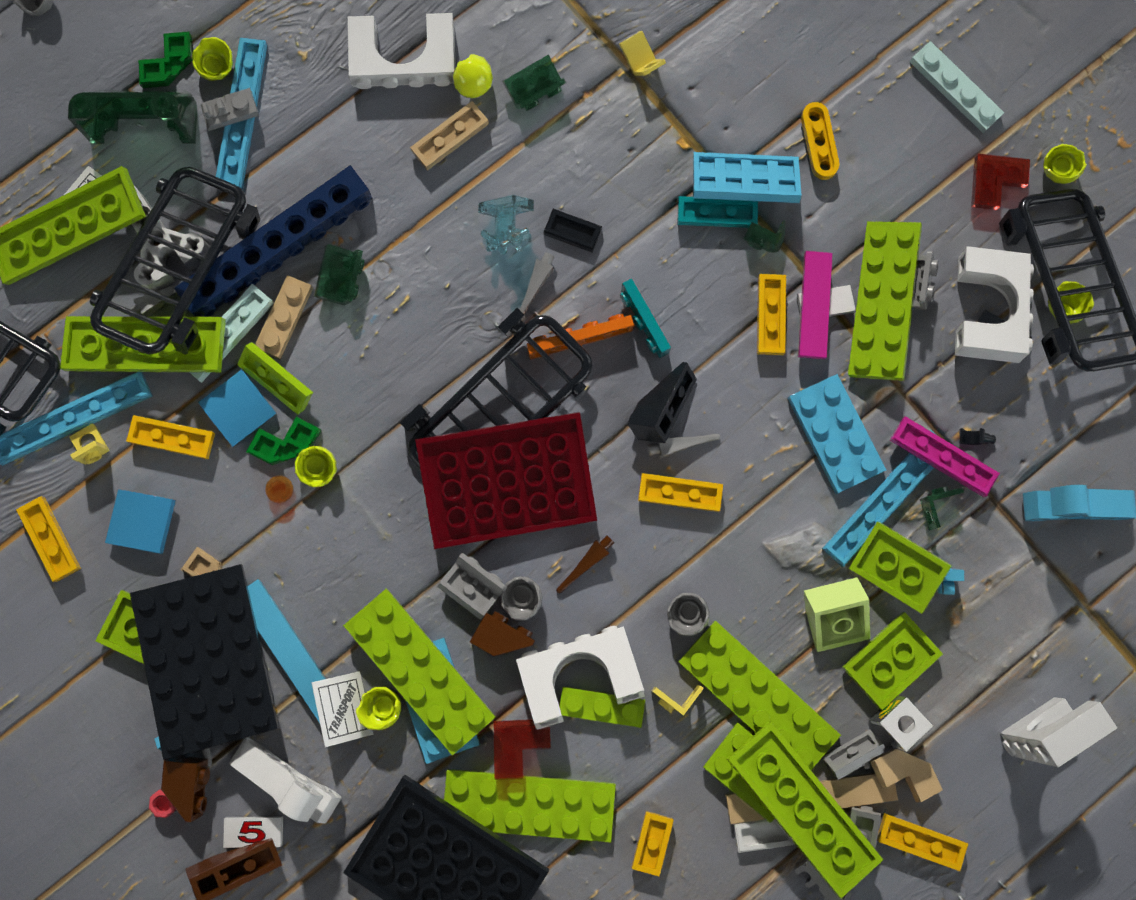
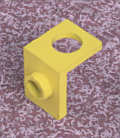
M639 31L619 43L634 76H646L666 63L665 59L655 58L643 31Z
M93 423L70 436L77 450L70 454V456L77 462L85 465L92 464L110 451L96 425ZM86 434H92L96 441L82 447V437Z
M697 685L682 706L657 687H654L652 692L661 698L658 704L668 712L672 713L675 709L684 716L704 688Z

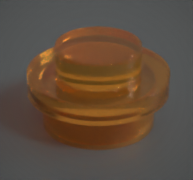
M275 476L267 482L265 490L267 497L271 501L284 503L292 497L294 487L287 477Z

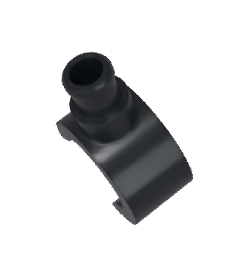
M961 428L959 431L960 444L982 445L994 444L996 442V436L985 433V429L982 428L979 431H966Z

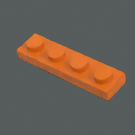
M617 314L609 317L607 322L598 324V321H592L584 324L581 329L573 331L572 328H567L565 330L582 346L632 332L634 323L631 315L624 317V314ZM546 335L533 338L548 355L569 349L557 336L547 338ZM527 343L530 360L542 357Z

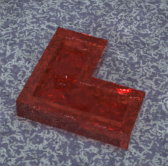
M977 154L974 157L971 207L998 210L1001 207L1002 186L1025 188L1029 184L1030 159Z
M533 720L494 721L495 780L523 779V750L551 749L550 726L537 730Z

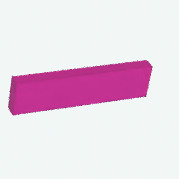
M805 251L798 347V357L824 360L827 358L833 253Z
M906 416L902 418L890 438V441L982 497H986L1000 474Z

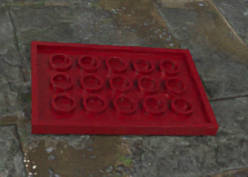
M580 412L415 439L434 549L598 521Z

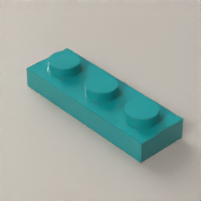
M679 196L677 225L756 228L758 225V201L699 199Z
M631 278L623 282L622 293H620L623 304L626 308L631 307L634 312L633 321L639 330L643 329L647 335L646 343L653 354L656 352L659 358L664 357L671 350L670 344L633 279Z

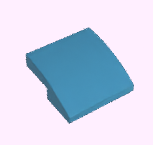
M242 369L198 402L232 447L276 414V411Z
M118 489L105 543L163 554L176 500Z

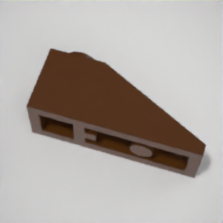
M270 838L214 855L185 870L196 899L211 900L282 866L273 839Z

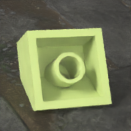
M858 578L804 590L805 611L817 652L870 639L869 598Z

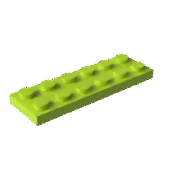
M121 166L0 227V277L2 283L11 285L145 218L146 215L127 168Z
M867 221L848 369L849 377L904 381L922 232L921 222Z
M66 316L60 369L64 371L221 373L226 320L223 317H185L195 321L199 331L188 353L185 355L176 351L172 341L159 353H141L94 331L91 326L90 316ZM102 317V322L106 326L146 343L157 341L163 329L135 317ZM149 317L165 325L170 317Z
M387 588L343 625L452 756L496 718L493 712Z
M716 620L678 661L754 733H757L768 722H772L810 770L814 768L841 736Z
M768 722L727 758L744 782L840 899L883 861V858L772 722Z
M447 769L444 800L494 833L611 843L616 784Z

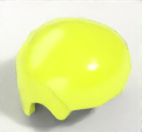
M217 37L203 38L196 49L193 50V67L200 77L209 81L224 79L230 73L233 67L232 51L225 41Z
M471 54L469 58L459 61L453 73L455 88L466 98H477L484 95L490 89L493 80L490 64L484 57Z
M1060 144L1051 148L1046 154L1043 168L1046 176L1054 183L1067 184L1077 180L1083 174L1087 164L1085 163L1083 151L1078 150L1073 145Z
M1065 281L1057 287V290L1059 292L1084 288L1085 286L1077 282ZM1090 292L1060 297L1067 316L1090 312L1094 307L1093 297ZM1048 299L1049 311L1055 317L1050 301ZM1083 319L1071 320L1069 322L1070 324L1078 323Z
M311 446L303 449L295 460V473L302 483L310 487H321L328 484L337 472V461L332 452L321 446Z
M374 687L362 695L359 707L356 708V715L360 724L367 729L384 730L391 727L398 720L401 712V702L398 694L390 688Z

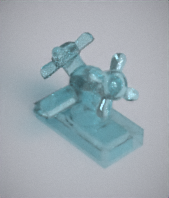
M511 195L479 202V214L495 217V234L490 235L486 230L481 231V236L486 239V250L488 252L498 250L502 255H505L507 253L506 249L510 245L514 246L516 251L521 252L522 241H531L532 236L529 233V229L515 228L516 215L534 211V200Z

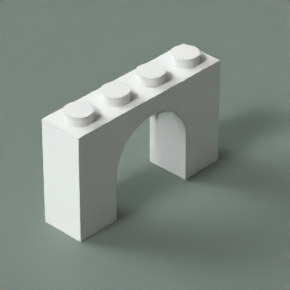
M426 14V47L417 59L405 64L391 63L378 53V30L374 16H349L348 66L352 86L359 89H369L372 86L396 88L398 85L422 87L426 84H435L443 87L454 84L453 73L456 68L453 14Z
M967 246L958 257L957 282L987 285L997 289L1008 302L1009 318L1008 321L1000 324L963 321L956 330L955 356L1020 363L1031 353L1033 341L1029 338V329L1033 323V314L1030 313L1033 289H1030V280L1034 273V266L1031 264V254Z
M610 626L603 629L601 634L594 636L584 634L576 637L574 642L565 645L564 642L554 643L548 647V650L537 652V650L528 651L521 655L522 658L516 659L537 730L564 722L555 692V682L561 669L575 660H592L606 670L618 705L645 697L644 688L624 626L620 628Z
M1054 697L1000 734L1005 740L1002 742L1004 748L1012 757L1015 756L1016 758L1060 767L1116 730L1117 726L1101 702L1087 701L1075 710H1072L1065 698Z

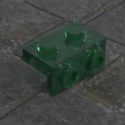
M549 55L540 58L502 80L517 109L525 108L526 111L539 105L538 99L547 95L548 98H551L562 91L560 86L566 83L564 78H560Z
M327 244L324 249L314 297L344 306L355 300L359 290V285L356 284L357 276L362 273L364 267V259H361L363 251L357 249L353 252Z

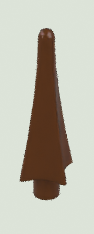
M608 535L600 543L595 540L575 569L557 588V593H562L578 577L608 556L610 553L607 550L615 542Z

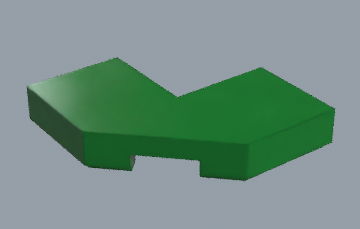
M190 32L163 34L164 58L138 60L139 85L142 88L169 86L192 62L193 49Z
M298 417L294 419L283 440L259 428L246 452L270 465H275L297 458L303 449L313 446L321 429Z

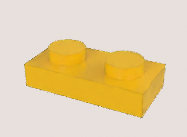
M645 811L631 866L633 870L660 877L674 821L673 818Z

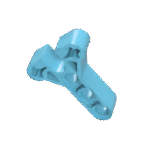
M1066 485L1050 488V491L1023 493L1024 521L1136 519L1134 490L1088 489L1087 485Z

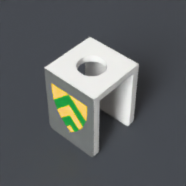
M897 696L883 710H878L869 718L872 724L882 726L893 737L894 741L891 743L893 748L905 752L933 727L907 697ZM902 716H909L912 718L913 723L902 732L898 727V721Z

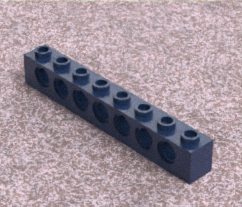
M349 165L217 257L188 308L195 317L212 316L216 312L217 307L236 299L239 292L246 287H250L251 284L256 285L264 274L279 269L284 260L290 256L299 255L304 250V246L312 241H318L323 238L327 230L334 225L339 226L343 224L354 211L366 208L373 198L368 187L352 166ZM339 196H348L346 201L342 203L336 202ZM317 211H326L323 217L314 218ZM296 226H304V229L300 233H292L293 229ZM277 240L282 241L279 248L271 249L273 242ZM253 256H260L256 264H249V260ZM238 271L237 276L233 280H227L230 272ZM183 281L174 287L180 298L183 296L189 283ZM215 286L214 293L205 296L207 288Z

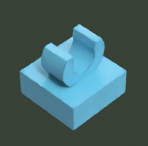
M950 569L940 585L938 593L954 595V581H964V570Z

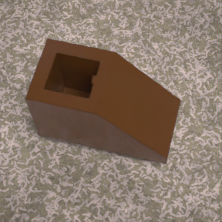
M494 611L493 615L485 614L470 643L493 656L533 646L535 640L531 638L533 632L518 625L517 629H514L507 625L508 618Z
M179 756L164 760L161 790L185 822H193L203 816L206 810L207 797H205V787L210 778V769L207 768L208 759Z

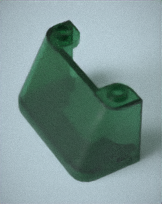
M99 90L83 92L74 95L68 105V119L91 144H104V136L107 132L111 130L118 131L119 119L167 120V128L170 131H176L183 144H196L197 102L192 94L185 90Z

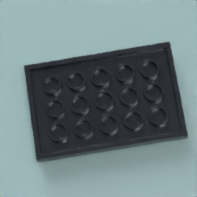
M242 564L130 593L163 760L279 729Z
M404 775L343 873L383 900H532L547 876L549 868L407 775Z

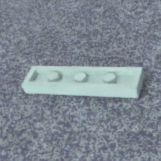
M931 41L910 60V63L982 133L1004 114Z
M253 284L222 316L226 320L222 360L274 304L268 296ZM211 372L189 373L202 383Z

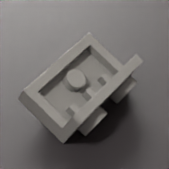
M927 251L926 256L919 255L912 308L914 310L927 311L928 302H933L935 287L931 286L932 276H937L939 261L934 259L933 251Z
M461 553L456 563L442 578L437 587L482 620L501 596L506 586L497 575L483 569L477 560Z

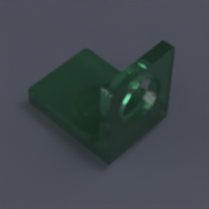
M947 486L931 490L932 495L920 499L929 531L941 527L934 501L964 493L963 487L950 491Z

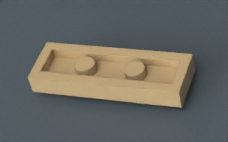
M471 101L410 147L411 152L428 171L489 125V120L475 103Z
M286 276L255 343L266 354L281 360L313 290L312 285L291 276Z

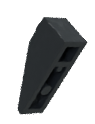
M682 362L637 403L627 424L638 440L666 443L697 380L687 362Z

